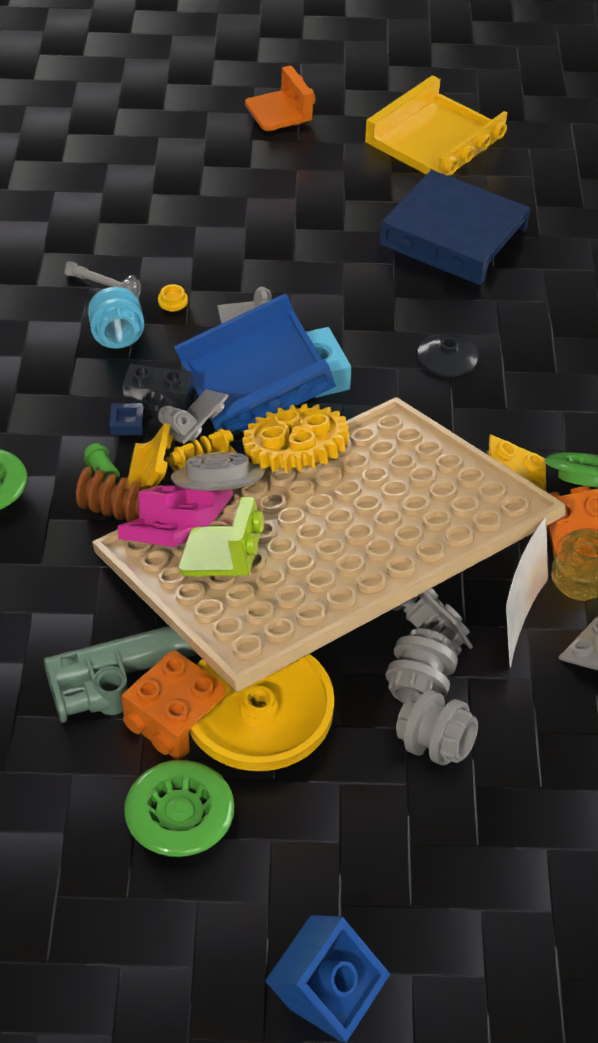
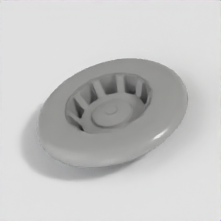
M215 452L189 458L186 461V467L172 473L171 479L177 486L189 490L224 491L242 488L259 481L264 476L265 469H261L258 464L253 465L249 462L246 455L233 452Z

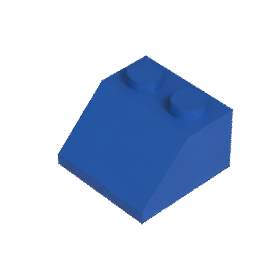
M311 915L265 981L291 1011L337 1040L347 1042L390 976V973L343 917Z

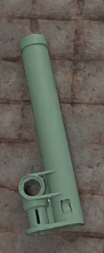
M170 626L47 657L44 658V665L60 722L63 723L67 722L68 715L90 710L91 713L101 711L108 715H116L123 712L122 694L128 690L126 674L152 668L170 651H177L186 658L197 656L198 654Z

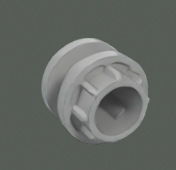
M425 628L413 629L409 635L399 638L394 648V655L398 660L389 663L385 674L389 682L388 688L391 690L392 695L403 703L411 695L417 692L423 694L427 690L439 692L445 698L450 688V682L446 676L455 672L458 658L454 653L455 648L452 646L451 641L443 634Z
M427 690L423 694L417 692L405 701L398 715L396 732L398 738L404 741L405 749L408 752L419 756L424 753L426 748H429L431 761L445 766L451 761L459 763L470 753L476 740L478 721L470 713L467 703L453 699L445 706V699L441 693Z

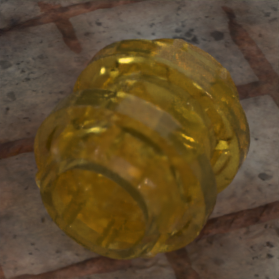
M574 530L563 536L557 544L551 570L552 580L561 593L576 601L598 598L597 530Z

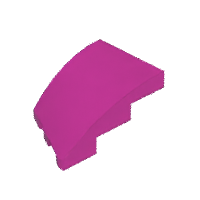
M159 485L139 491V519L118 525V539L170 547L180 545L188 540L191 529L207 527L219 515L232 497L233 489L224 491H195L175 485Z

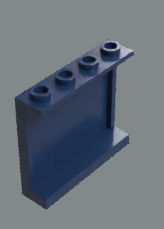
M430 170L382 221L380 245L481 285L486 279L487 266L517 230L523 232L527 230L530 207Z

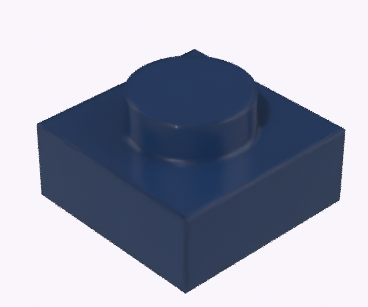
M111 403L110 435H143V403Z

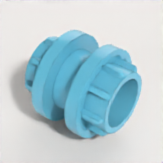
M109 287L99 291L91 299L88 306L91 332L96 341L101 345L120 349L132 345L140 338L144 330V318L140 302L134 293L122 287Z

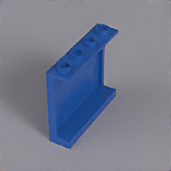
M286 293L174 346L185 371L192 372L193 387L198 397L206 389L225 393L229 396L223 402L224 408L214 418L209 417L216 432L219 429L224 431L229 429L234 436L247 430L249 423H256V417L266 418L265 412L278 413L277 408L279 407L288 410L290 405L296 406L336 387L325 358L322 359L293 311Z

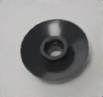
M440 333L429 336L421 342L418 348V360L423 368L432 374L441 377H459L471 372L476 367L478 351L471 341L460 335Z

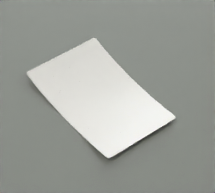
M546 517L537 527L520 559L508 595L506 613L510 668L525 618L538 593L548 580Z

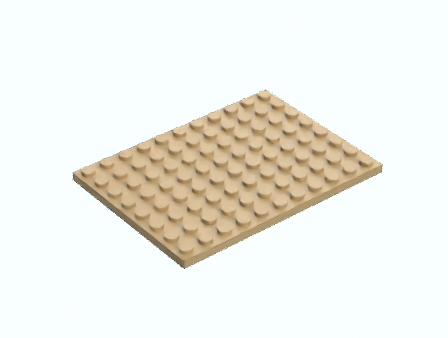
M395 397L346 421L349 426V444L345 445V452H338L337 459L328 457V464L317 462L315 463V469L307 465L303 467L301 472L296 467L291 468L288 473H285L284 468H279L277 471L272 472L271 466L264 468V476L259 481L242 488L233 489V495L226 506L207 527L232 526L241 497H255L257 511L263 512L264 529L259 537L258 551L254 556L249 575L236 577L182 576L179 571V564L187 541L175 547L123 540L118 539L117 529L92 541L95 553L236 692H239L534 533L545 517V526L566 516L565 504L401 399Z

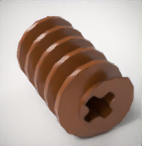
M86 466L82 470L77 483V505L82 509L90 508L95 513L102 511L107 517L114 515L117 520L126 519L130 522L139 519L138 492L141 491V483L135 481L129 489L128 478L122 477L118 485H116V474H109L106 481H104L103 470H97L92 477V468ZM147 485L144 490L152 488L151 485Z

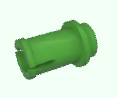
M94 443L85 449V463L88 466H92L95 473L97 470H103L104 481L112 473L116 474V477L120 476V472L108 457L109 451L105 446Z

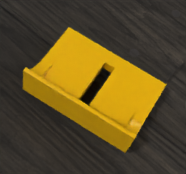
M164 422L151 441L142 444L135 443L128 475L129 489L135 481L141 483V491L147 485L156 487L165 476L168 462L164 461L166 448H171L173 438L169 434L170 424Z

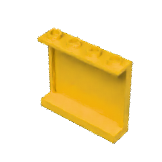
M432 75L366 120L365 142L424 174L434 170L449 176L505 135L507 130V112L503 111L491 120L439 94L440 79Z

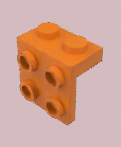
M290 65L282 67V86L280 91L247 98L245 106L264 131H274L278 128L298 125L312 120L315 94L306 85L303 77Z
M582 486L571 489V494L560 496L559 492L549 493L565 504L566 516L546 526L554 560L558 565L562 566L598 558V488L591 490L589 486Z
M170 651L122 694L123 720L132 732L136 734L141 733L151 740L154 747L164 755L170 754L176 760H182L190 752L189 730L225 697L226 687L179 652Z

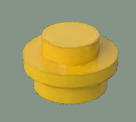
M175 284L163 287L158 296L159 306L171 312L183 309L188 303V296L184 289Z

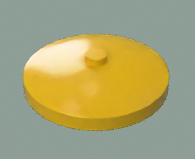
M307 654L239 692H236L203 659L198 662L197 666L226 687L225 697L189 730L196 744L213 759L241 770L270 771L299 762L311 754L325 739L332 724L334 714V691L327 672L311 654Z

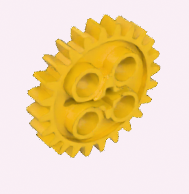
M303 404L301 408L297 409L294 405H290L289 410L279 407L277 408L278 413L275 414L265 412L266 418L256 417V423H249V430L243 431L244 452H246L248 459H251L252 464L260 463L261 469L271 466L272 472L277 471L279 468H284L285 473H288L291 468L295 467L301 472L303 467L307 465L315 469V463L317 462L328 464V457L337 459L338 452H345V445L349 444L350 437L346 417L340 416L339 411L331 412V407L320 410L318 404L312 408H308L307 404Z

